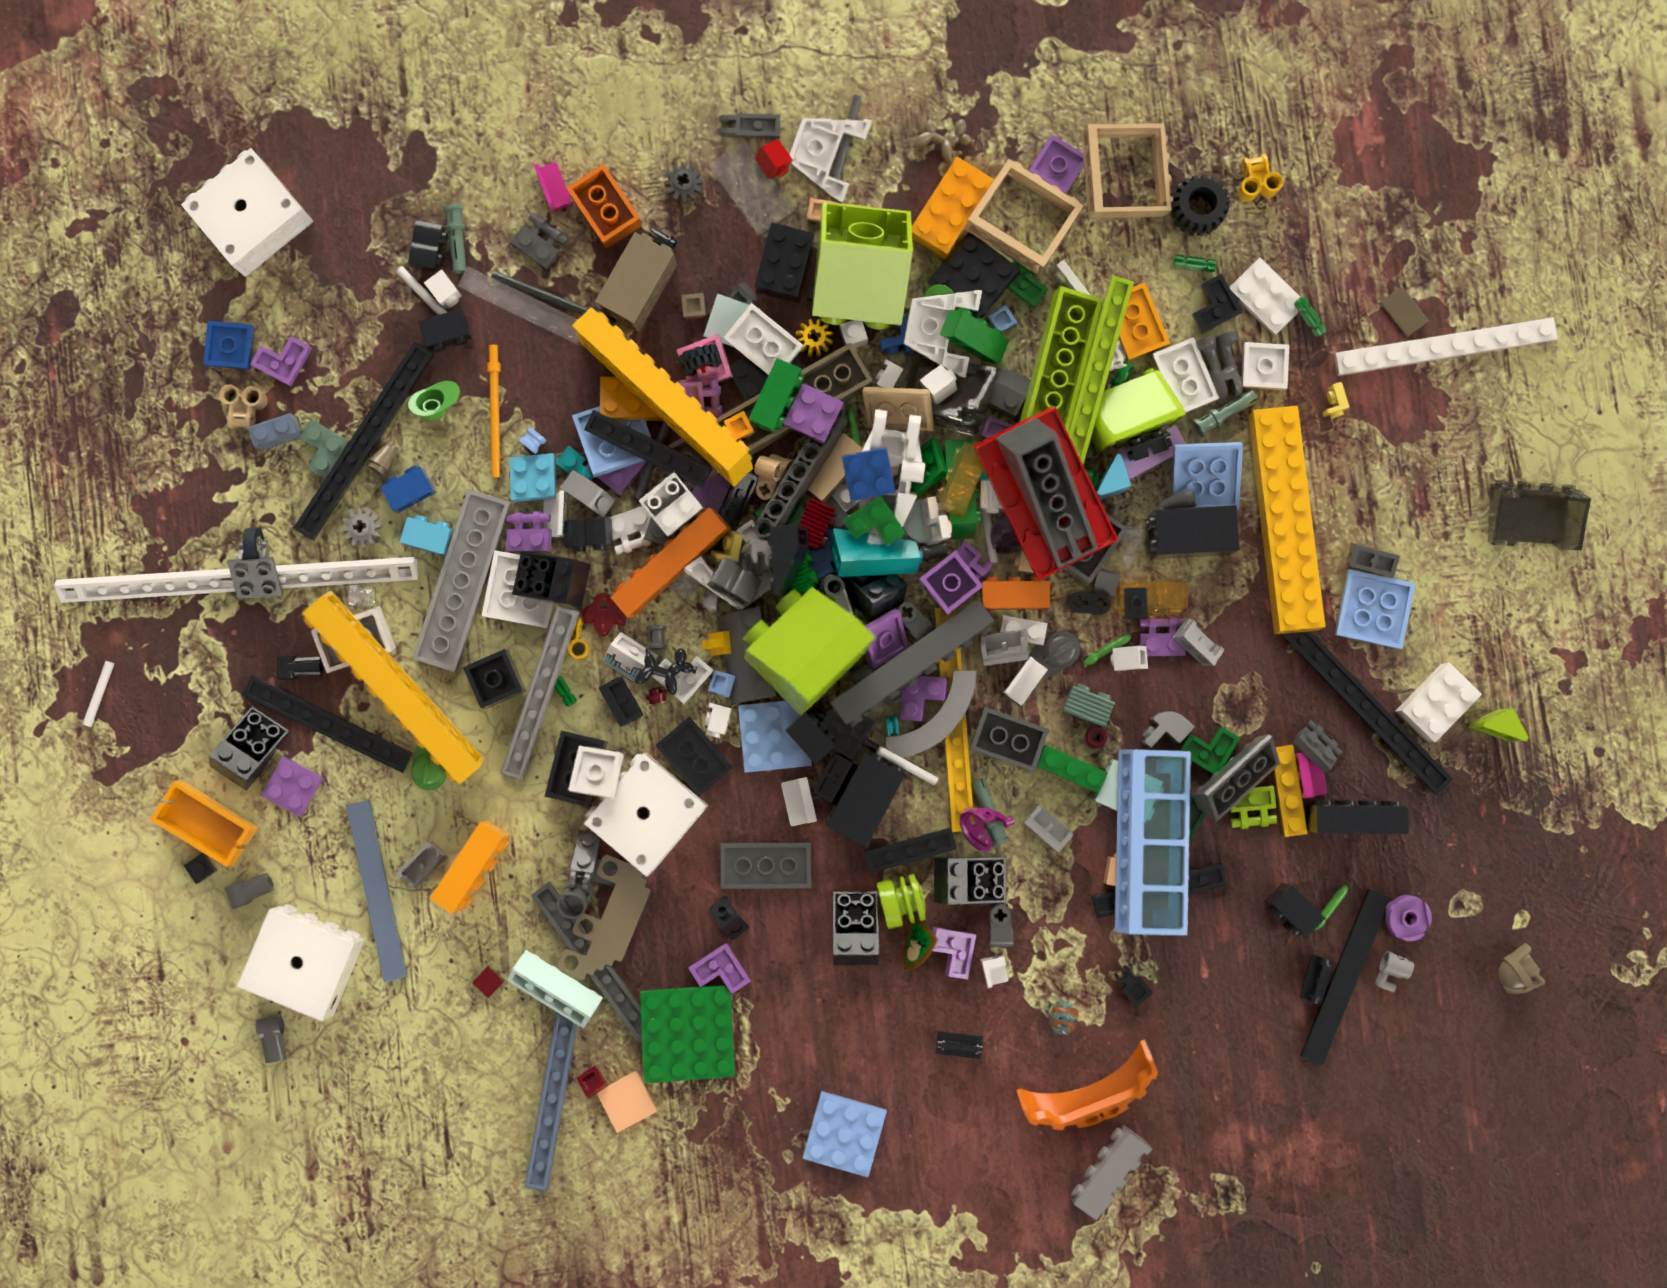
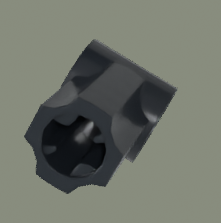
M277 657L278 680L323 676L324 664L321 657Z

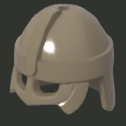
M1526 943L1505 956L1498 969L1499 981L1507 993H1528L1534 988L1545 984V980L1539 975L1540 968L1537 967L1530 956L1532 949ZM1530 977H1536L1537 980L1532 982Z

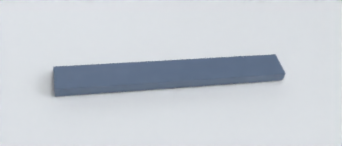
M367 800L346 805L383 980L387 982L407 977L371 802Z
M556 1012L525 1182V1188L548 1191L578 1028L576 1023Z

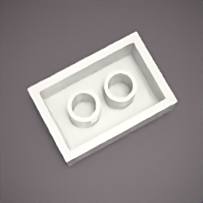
M380 606L354 614L356 619L387 653L396 648ZM316 628L311 630L327 673L350 666L347 662H341L335 654L337 651L331 645L327 646L320 639L319 636L321 634Z
M1450 663L1440 664L1395 712L1427 743H1436L1482 694Z

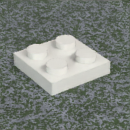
M1245 342L1243 344L1242 358L1243 387L1286 390L1288 387L1289 345Z
M579 746L568 790L575 793L614 799L624 754Z

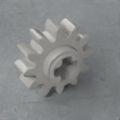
M358 508V514L349 511L351 518H343V521L347 523V527L341 528L342 531L348 532L344 539L352 540V545L355 547L360 542L361 547L366 548L367 541L374 545L375 540L373 537H381L377 529L383 528V525L376 523L380 517L377 515L372 516L373 511L370 509L366 510L365 514L362 508ZM362 524L366 525L362 532L358 530V527H362Z

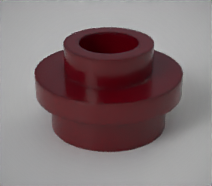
M661 687L649 689V693L645 695L646 700H649V704H657L666 701L668 693L667 690H662Z
M1092 726L1085 732V742L1091 748H1100L1107 741V733L1100 726ZM1093 733L1099 734V740L1096 742L1092 740Z

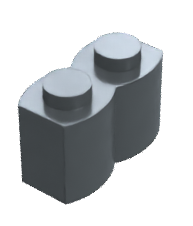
M727 558L722 559L718 563L707 585L716 592L727 596L735 603L747 607L751 604L762 581L755 572L742 570L736 561Z

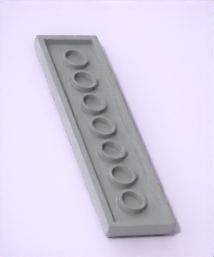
M467 489L412 659L457 672L492 565L494 550H497L506 522V516L512 504L511 502Z

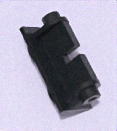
M1159 428L1150 431L1148 436L1142 438L1141 436H1135L1128 439V442L1123 444V447L1130 450L1127 452L1129 461L1134 460L1135 462L1149 457L1147 448L1150 447L1153 455L1169 450L1172 442L1170 438L1166 439V437L1171 436V433Z
M1312 954L1299 998L1322 1005L1334 961Z
M938 1031L935 1054L980 1059L983 1051V1036Z

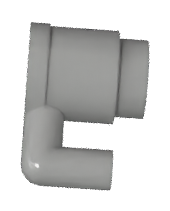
M1386 951L1380 961V972L1376 978L1375 985L1394 993L1396 984L1386 981L1388 975L1400 979H1409L1413 973L1414 963L1408 961L1407 958Z

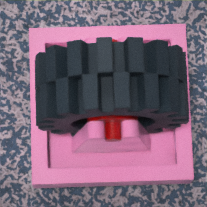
M718 334L677 349L678 359L686 380L702 379L703 387H709L710 378H718V383L733 378L721 338Z

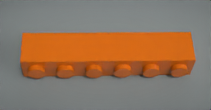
M709 507L699 511L694 522L685 524L679 530L680 534L675 539L670 538L663 544L664 549L661 552L652 554L646 560L647 564L642 569L637 568L631 573V579L628 582L619 584L613 590L615 593L610 598L627 618H634L685 572L683 569L704 555L731 530L730 526L715 509Z

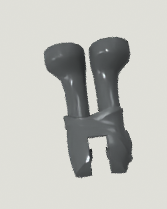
M1237 331L1227 332L1216 338L1211 336L1196 341L1198 349L1204 353L1211 370L1209 375L1219 399L1227 398L1228 395L1225 380L1229 381V386L1234 396L1242 395L1244 388L1242 378L1238 374L1232 355V345L1238 339ZM1216 344L1224 364V369L1222 370L1217 357Z

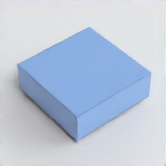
M1007 305L987 316L992 327L1003 333L1018 324Z
M714 670L708 691L729 698L736 676Z

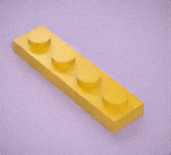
M1294 746L1276 747L1280 764L1273 770L1283 837L1308 834Z

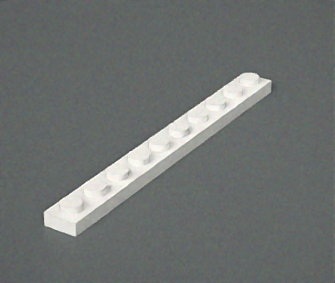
M1554 317L1337 352L1334 354L1337 376L1550 342L1558 338Z

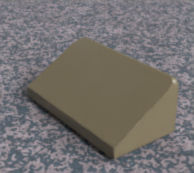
M1402 286L1380 302L1406 337L1429 321Z

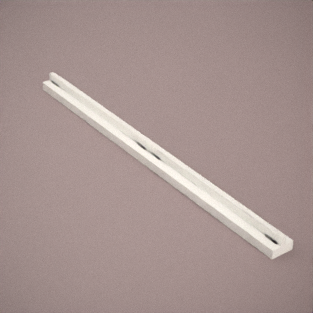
M415 557L276 566L282 588L418 580L419 575L417 570L418 561ZM410 566V569H399V567ZM229 569L56 580L54 585L61 603L236 592L232 580L221 581V578H231ZM66 588H74V589H75V590L65 591Z

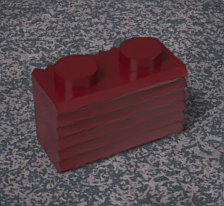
M810 498L799 525L807 527L808 548L818 552L819 547H825L829 537L825 535L828 527L833 528L838 515L834 514L835 508L813 498Z

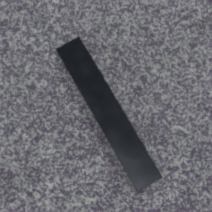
M595 410L592 411L584 428L585 431L670 473L675 472L678 477L700 488L704 487L712 470V467Z
M1222 863L1188 871V895L1228 885ZM1170 876L1143 882V884L1170 886ZM1116 890L1091 896L1097 919L1115 914ZM1144 891L1142 893V907L1169 900V892Z

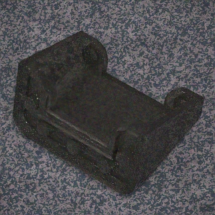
M913 351L894 388L922 389L920 380L937 368V363ZM980 366L976 371V375L966 373L965 378L955 374L957 390L938 405L934 404L931 400L935 426L969 435H977L979 433L998 380V369L991 366Z

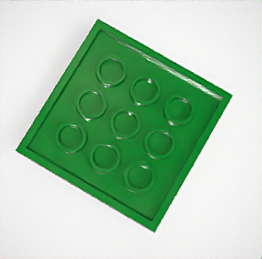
M726 985L640 990L644 1084L735 1077L731 992Z

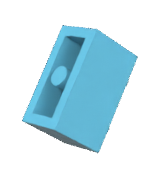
M415 515L414 518L407 517L400 543L446 556L454 530L449 528V524L441 521H436V524L427 522L428 518Z

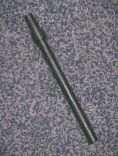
M493 271L491 275L492 280L580 315H584L589 310L587 307L499 272ZM606 315L609 319L608 323L613 327L617 319Z

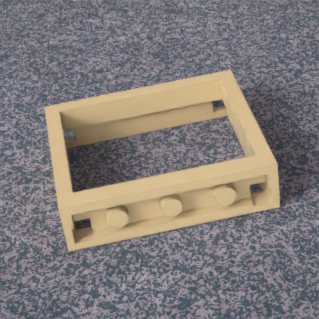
M1088 124L1081 131L1088 218L1164 217L1171 211L1173 197L1170 196V186L1172 179L1171 175L1168 174L1170 156L1166 150L1168 136H1165L1164 124ZM1151 137L1157 206L1103 207L1098 138Z
M1008 159L969 217L965 230L1040 276L1079 216L1084 205L1076 198L1069 197L1061 192L1057 186L1045 182L1039 175L1024 169L1020 163ZM1007 175L1070 214L1043 256L979 217Z

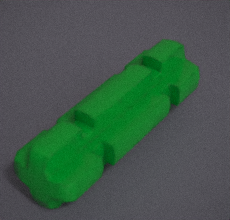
M1176 254L1173 258V267H1185V269L1198 271L1205 269L1206 272H1215L1217 260L1209 258L1205 260V258L1194 256L1184 257V255Z
M1300 297L1294 302V306L1298 311H1301V316L1307 325L1312 327L1311 331L1314 335H1323L1327 330L1323 322L1320 323L1321 319L1312 306L1309 307L1310 303L1305 297Z
M561 675L558 676L554 688L558 695L563 698L562 701L565 706L570 707L577 702V699L570 693L571 690Z

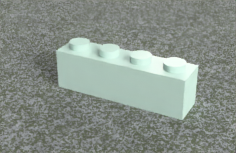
M527 950L515 964L507 979L511 984L582 1028H585L603 999L595 991L586 988L574 978H570L556 967L549 965L537 955Z

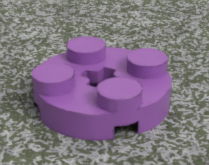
M1402 895L1389 902L1386 906V925L1392 936L1405 941H1415L1425 935L1423 932L1427 926L1430 927L1432 920L1431 910L1418 897ZM1407 913L1413 916V918L1409 919L1410 923L1408 924L1405 921Z

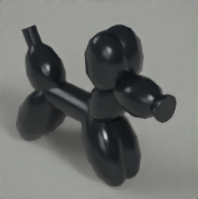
M649 648L645 649L646 655L644 657L645 668L636 675L635 683L642 684L655 674L665 678L667 691L675 695L677 692V681L674 676L679 674L680 671L695 674L697 667H693L690 662H685L687 654L682 648L676 650L674 654L675 663L669 666L668 669L656 666L655 658L650 654Z

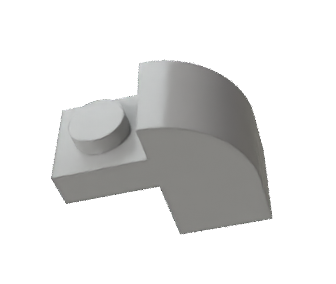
M573 470L560 487L561 490L601 517L606 515L616 500L602 488Z
M1161 712L1149 719L1156 726L1153 727L1151 725L1143 733L1142 736L1145 738L1141 742L1147 748H1151L1165 733L1175 743H1181L1195 726L1179 713Z

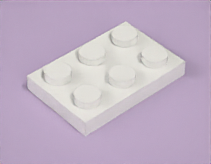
M1261 258L1254 262L1229 287L1234 297L1273 336L1299 312L1294 306V302L1300 296Z
M752 303L724 336L728 343L768 375L776 358L791 363L804 347L803 344Z
M1194 337L1151 355L1157 371L1161 372L1182 404L1185 413L1219 399Z

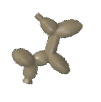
M927 115V122L924 127L925 133L920 134L914 140L913 148L920 149L929 144L930 141H933L942 146L943 161L949 164L952 160L953 145L959 141L963 145H970L972 147L975 140H971V137L965 134V120H958L954 127V133L945 138L935 133V124L932 121L931 115Z

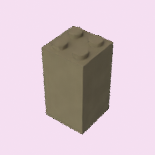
M634 232L595 303L598 309L605 315L617 319V322L639 333L675 271L677 262L674 253H672L673 249L665 244L658 245L653 242L654 239L645 233L640 235Z

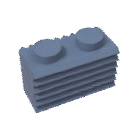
M291 413L248 427L253 446L262 451H265V449L269 450V448L273 449L274 446H281L282 443L294 442L302 434L298 418Z

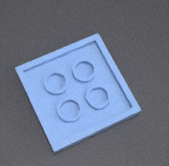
M600 406L572 415L594 477L645 461L584 430L592 411L600 412ZM630 419L628 421H618L651 437L645 419H640V421H630Z
M1241 442L1174 444L1172 495L1185 488L1187 490L1193 489L1197 502L1195 507L1237 505V509H1239L1243 444Z
M1351 569L1347 570L1334 635L1395 649H1403L1415 583Z
M787 701L738 705L745 772L812 766L811 759L785 731L801 717Z
M821 1091L803 1159L868 1177L887 1109Z

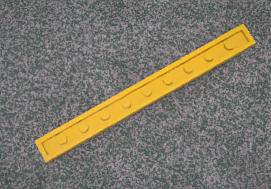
M934 608L936 628L958 614L957 608L947 616L940 608ZM960 648L954 652L956 655L947 662L943 660L939 662L940 678L949 679L948 695L952 686L954 670L962 671ZM966 714L958 726L945 738L952 832H962L960 816L964 808H973ZM971 815L970 819L972 824L974 825V817L973 815Z

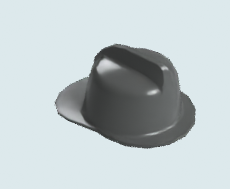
M1059 631L1044 640L1043 646L1036 645L1030 656L1048 669L1044 676H1053L1078 659L1080 643L1072 633Z

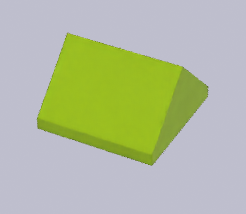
M1514 708L1498 709L1469 724L1471 729L1510 742H1525L1528 740V735Z

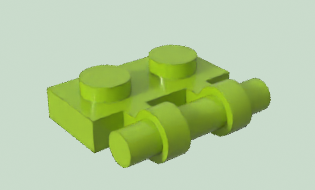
M1274 786L1254 787L1231 808L1230 812H1239V818L1230 819L1231 828L1240 827V829H1248L1249 826L1260 825V827H1268L1269 824H1277L1276 815H1268L1267 810L1276 808ZM1259 810V816L1248 817L1247 811Z

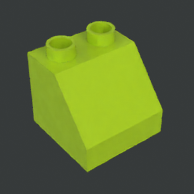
M822 202L812 316H820L823 322L832 325L843 324L847 319L864 321L868 327L878 330L887 329L891 324L902 325L913 254L911 211Z
M812 587L803 596L795 589L790 591L775 607L782 616L771 627L761 620L743 637V640L750 646L745 652L744 659L801 716L866 653L875 639V636L856 617Z

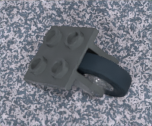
M258 527L245 529L243 542L239 543L237 559L227 561L238 599L283 596L274 558L269 557L270 546H268V540L264 539L263 532Z

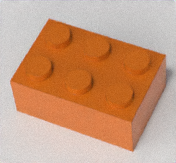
M604 164L566 188L605 249L610 248L643 226L640 217Z

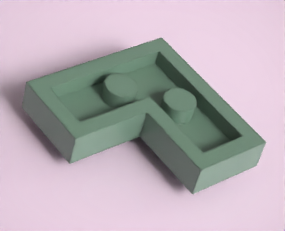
M310 419L299 437L318 448L307 468L323 478H326L349 443L347 439Z

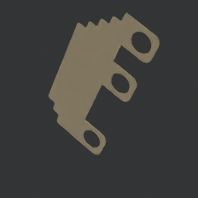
M610 855L602 857L597 869L599 877L616 884L601 920L584 913L580 918H577L573 927V933L576 936L592 942L587 955L585 956L566 949L558 963L559 971L580 980H584L586 974L593 975L596 969L603 970L606 964L612 966L615 960L619 962L623 960L651 892L650 889L645 888L646 879L641 877L642 872L635 866ZM608 861H612L617 865V872L612 876H608L603 872V865ZM584 919H588L593 923V930L588 934H583L579 930V923ZM572 955L578 959L576 969L568 970L565 968L564 959L567 956Z

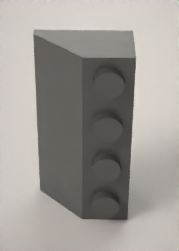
M760 607L740 610L717 617L719 632H730L731 654L724 655L727 674L736 676L731 690L733 705L777 696L776 690L744 659L745 652L750 646L743 640V637L762 620Z
M1268 734L1256 737L1252 742L1246 744L1240 753L1231 758L1219 772H1216L1206 784L1199 787L1193 795L1197 808L1217 822L1280 764L1272 736Z

